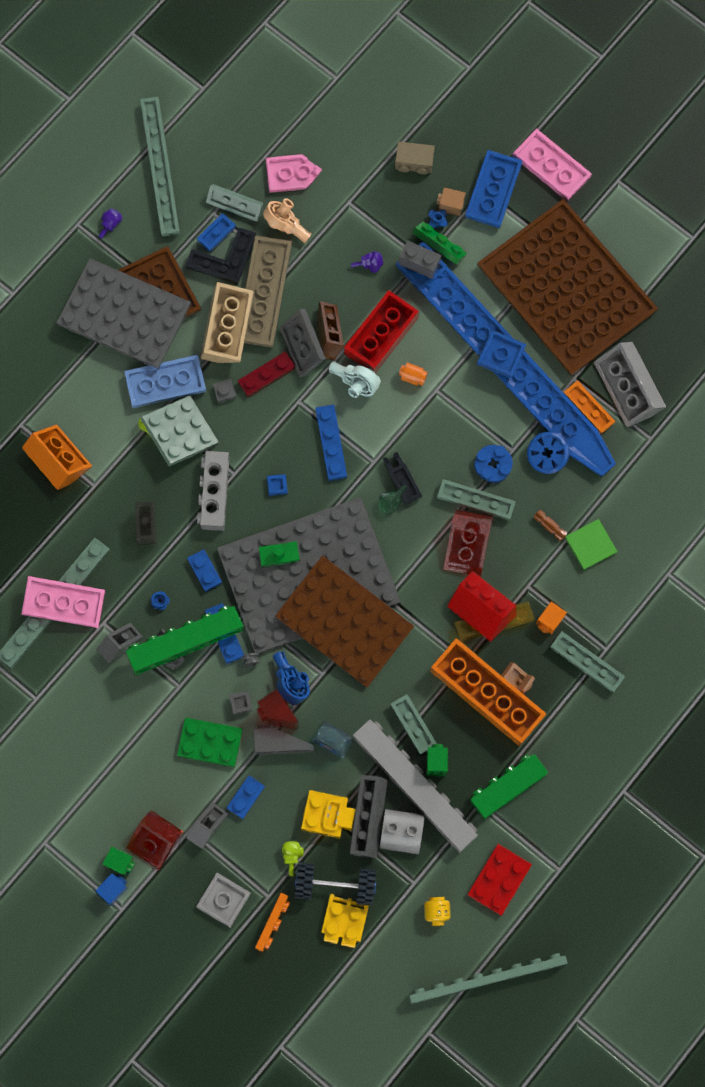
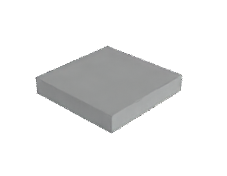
M216 873L196 908L231 928L251 893Z

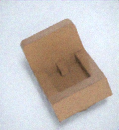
M510 662L501 675L521 693L528 691L535 679L513 662Z

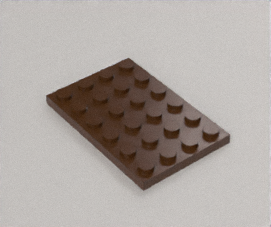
M323 555L275 615L277 619L366 688L414 627V625Z

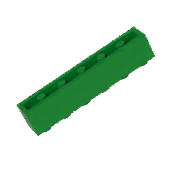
M224 606L213 615L211 613L205 614L196 622L188 621L179 629L171 628L165 631L162 636L157 637L155 635L148 638L145 643L130 645L128 650H126V656L134 675L137 676L242 632L243 624L235 606Z

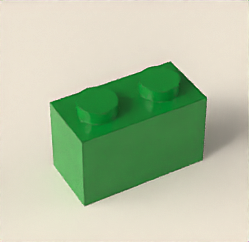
M432 744L426 752V776L446 777L448 772V748L443 747L442 744Z

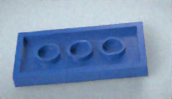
M487 150L465 218L493 227H501L522 160Z

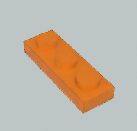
M578 380L563 392L593 424L600 435L615 424L616 421Z
M280 894L255 949L261 952L264 949H269L273 941L270 938L273 930H278L282 922L279 917L282 912L286 913L290 902L287 901L289 898L287 895Z

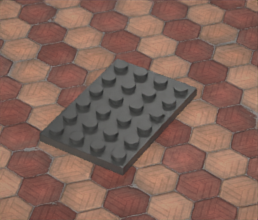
M89 259L57 321V325L159 369L191 306V302L93 259Z

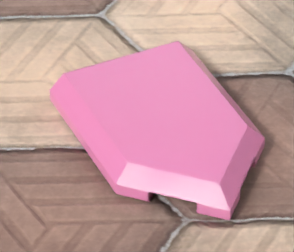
M302 154L266 158L269 193L307 189L322 171L320 167L314 165Z

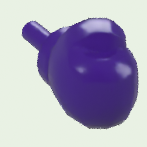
M112 208L103 212L101 217L103 222L101 225L104 228L98 237L102 239L108 230L112 232L123 219L121 213Z
M374 251L361 256L362 261L351 263L352 268L363 265L364 269H369L372 273H376L383 266V258L381 253Z

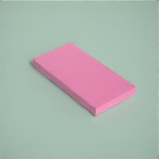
M538 129L512 155L514 158L522 160L523 166L567 202L592 176L587 169Z
M28 576L21 615L98 628L105 590Z

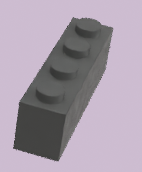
M361 775L350 854L377 859L388 782L384 778Z

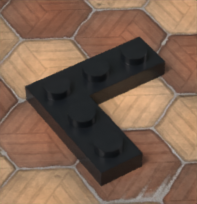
M239 227L227 260L191 249L185 267L186 269L239 285L255 241V235L257 236V234Z

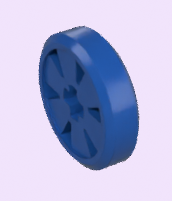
M543 432L536 435L529 443L527 449L530 465L538 472L544 474H553L562 470L570 456L566 440L553 432ZM546 448H548L549 450H553V454H550V458H548V456H544Z

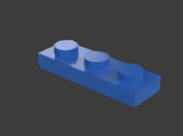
M223 603L205 610V613L213 615L224 605ZM236 634L218 641L226 664L239 660L244 655Z

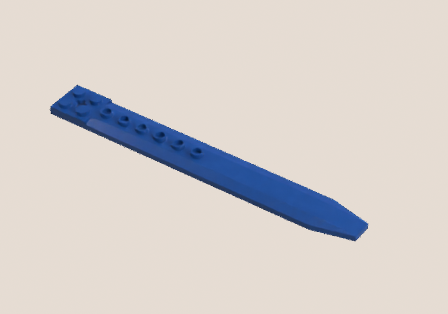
M424 241L419 244V246L433 251ZM442 260L433 279L399 265V261L396 263V267L422 293L479 357L492 330L513 338ZM525 350L512 379L494 372L548 432L556 433L566 440L571 457L601 477L616 465L598 430Z

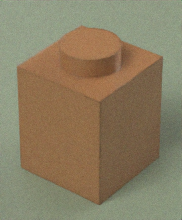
M444 188L443 193H439L437 199L439 211L445 210L448 214L460 216L465 200V192Z

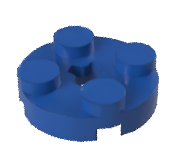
M488 445L478 451L474 462L477 475L489 483H499L505 480L513 466L510 453L504 446ZM491 460H495L499 464L496 465V468H493V466H489L488 463H490Z

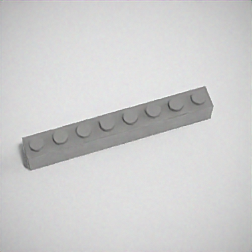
M370 719L353 734V739L460 854L477 838L476 832L478 830L471 822L467 824L462 819L464 817L462 812L458 808L453 809L449 803L451 801L444 793L440 795L436 790L437 786L430 778L426 780L422 775L424 773L417 764L413 766L409 761V755L404 750L399 751L395 746L397 744L390 735L386 737L382 732L384 730L377 721L373 723Z

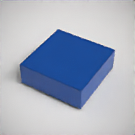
M286 474L267 476L269 496L288 494Z

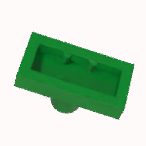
M297 541L259 547L262 567L300 561Z

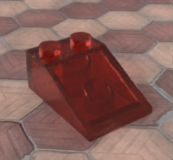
M455 510L443 569L470 574L473 571L481 577L493 517Z

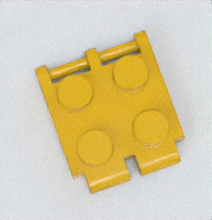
M330 894L321 932L325 934L324 941L337 944L340 937L343 938L341 945L355 948L356 941H361L369 906L358 905L356 901H352V898L347 900L335 897V894ZM333 900L342 903H347V905L333 902ZM350 905H355V906L363 907L364 909H360V908H357V907H352V906H350Z

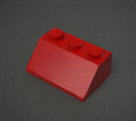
M473 571L459 584L447 605V608L490 642L516 617V605Z

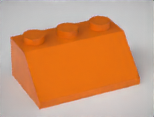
M57 424L32 433L22 447L57 490L70 485L92 467Z

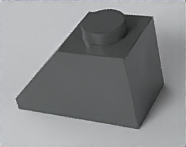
M129 623L108 634L96 650L110 663L126 653L128 647L140 641L143 636Z
M212 802L195 821L186 838L203 849L229 813Z

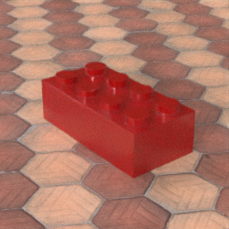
M388 290L345 345L344 355L358 365L373 370L376 374L418 320L419 311Z

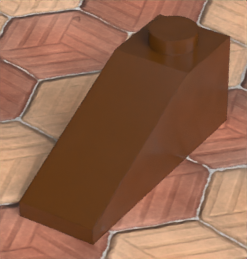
M320 301L318 305L316 336L325 358L334 361L344 346L337 305Z

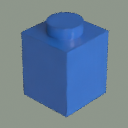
M112 873L95 891L112 906L128 889L125 886L127 881L121 875L115 876Z

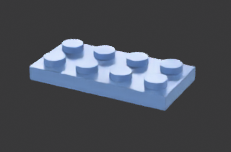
M198 355L163 362L159 369L145 366L124 371L133 408L206 392Z

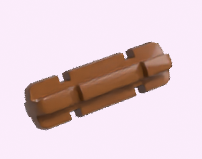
M542 510L537 511L534 515V519L538 523L541 522V525L551 534H555L554 537L559 541L565 538L567 532L560 529V526L549 516L546 517Z

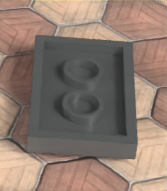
M299 309L279 327L299 377L306 376L326 359L306 309Z

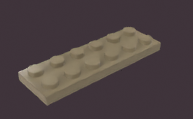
M255 235L245 288L253 291L244 339L246 344L273 348L292 241Z

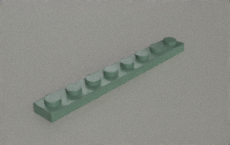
M159 98L140 99L162 237L180 234Z
M94 538L60 578L59 582L82 585L110 552V549ZM29 616L0 650V660L12 669L52 620Z
M560 953L548 956L549 960L542 962L540 958L530 960L529 965L522 966L521 963L509 966L510 970L503 972L502 968L491 970V975L483 976L482 973L475 974L468 981H463V978L452 980V985L444 986L443 983L436 984L429 991H424V988L412 991L413 995H409L410 1003L414 1004L568 964L566 955L560 957Z

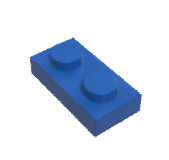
M222 213L197 237V241L211 253L236 228V225Z
M204 549L187 558L205 593L222 584Z
M248 776L227 806V809L241 819H244L265 786L251 776Z

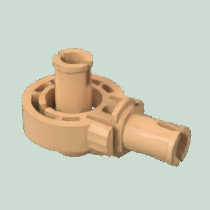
M286 198L282 203L278 201L269 202L263 211V216L267 220L268 225L273 229L285 231L287 234H294L303 243H306L312 234L299 225V219L290 210L294 206L293 202Z

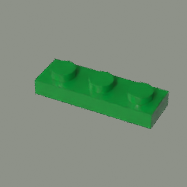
M420 223L412 232L456 265L467 255L459 245L449 241L445 235L438 233L427 223Z

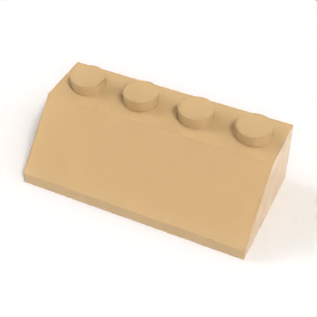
M219 282L216 283L212 293L200 359L216 363L240 362L253 297L252 290Z

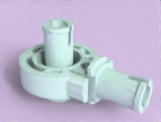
M333 361L329 367L330 373L340 376L344 383L351 386L348 389V393L353 398H357L359 394L365 397L372 396L378 390L381 383L380 377L373 370L363 366L354 367L348 365L345 367Z

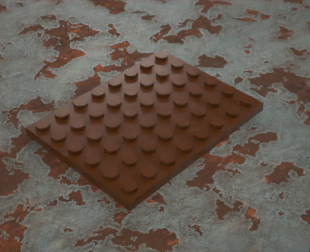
M564 199L477 263L481 271L570 376H573L658 311V307Z

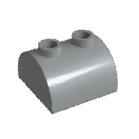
M385 809L380 849L419 855L424 815Z

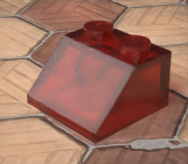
M277 689L257 701L258 708L256 710L262 722L266 720L269 725L294 730L299 728L297 718Z
M150 810L137 826L127 849L159 870L176 847L183 831L153 810Z

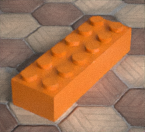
M457 638L430 669L431 673L519 747L546 716L542 709Z

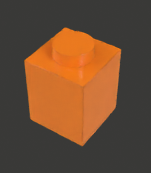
M551 601L538 618L536 624L539 625L538 628L546 634L549 632L552 635L567 612Z

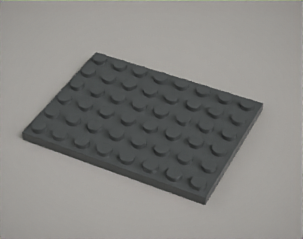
M361 497L217 548L254 652L258 654L303 639L277 619L275 615L322 555L389 607L401 604ZM297 541L299 562L262 567L259 547Z

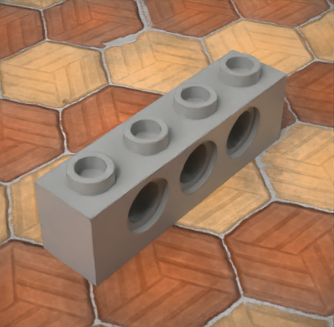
M206 451V455L202 457L201 468H204V475L200 476V487H203V494H199V505H202V510L198 512L197 524L201 525V530L224 531L229 452ZM213 469L220 471L216 476H212L209 473ZM215 487L218 489L216 494L208 493L210 488ZM209 506H215L217 510L213 513H209L207 511V508Z

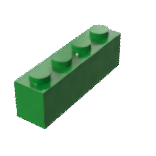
M535 753L532 756H529V754L525 755L519 760L520 764L514 768L511 765L503 771L504 776L499 779L497 776L487 783L489 785L484 790L479 788L471 794L473 798L470 799V803L483 821L547 776L548 771Z

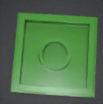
M599 519L565 536L583 571L618 552Z

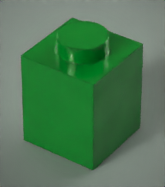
M111 846L103 865L126 877L127 873L131 874L135 863L133 862V856Z

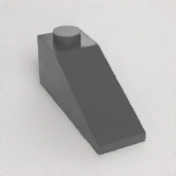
M260 725L258 729H254L255 755L314 752V745L275 728H270V725Z

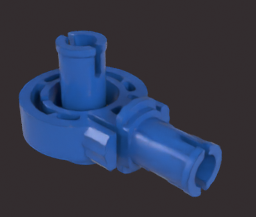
M283 651L275 653L273 659L278 667L276 676L278 678L277 690L279 694L291 705L302 703L310 693L308 675L304 672L298 673L294 666L289 665Z

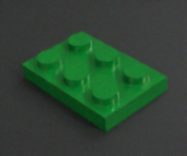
M185 717L177 756L235 768L243 728Z

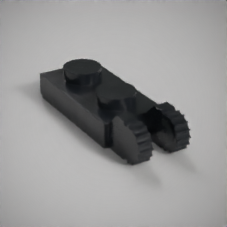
M395 452L393 457L398 464L397 467L393 468L387 457L383 458V462L406 506L422 498V494L408 467L403 463L398 452Z

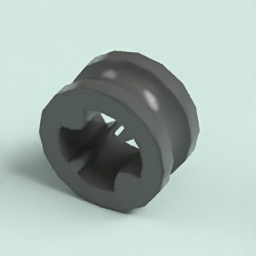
M249 653L243 655L242 660L245 661L243 666L250 667L260 664V660L257 659L259 654Z

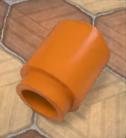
M408 362L406 366H401L399 372L402 381L416 386H423L428 374L427 371H424V368Z

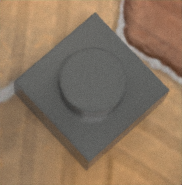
M231 379L213 384L218 403L236 399Z
M248 691L229 695L233 715L253 711Z

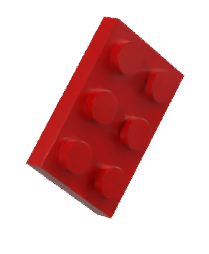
M497 844L467 895L502 916L532 864Z

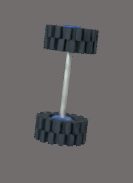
M298 862L295 898L311 900L313 884L358 888V905L373 906L376 870L360 868L359 884L313 880L314 864Z

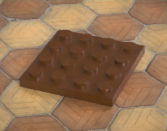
M168 246L118 270L191 302L185 318L202 311Z

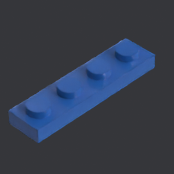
M333 404L316 407L328 481L347 478L335 406Z

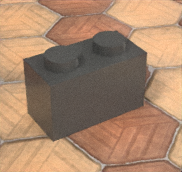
M408 240L399 257V265L431 279L434 278L441 263L440 254Z

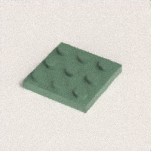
M191 396L153 411L141 418L142 423L169 467L218 444V440Z

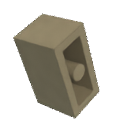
M398 141L395 169L401 172L415 171L419 174L432 173L435 146Z

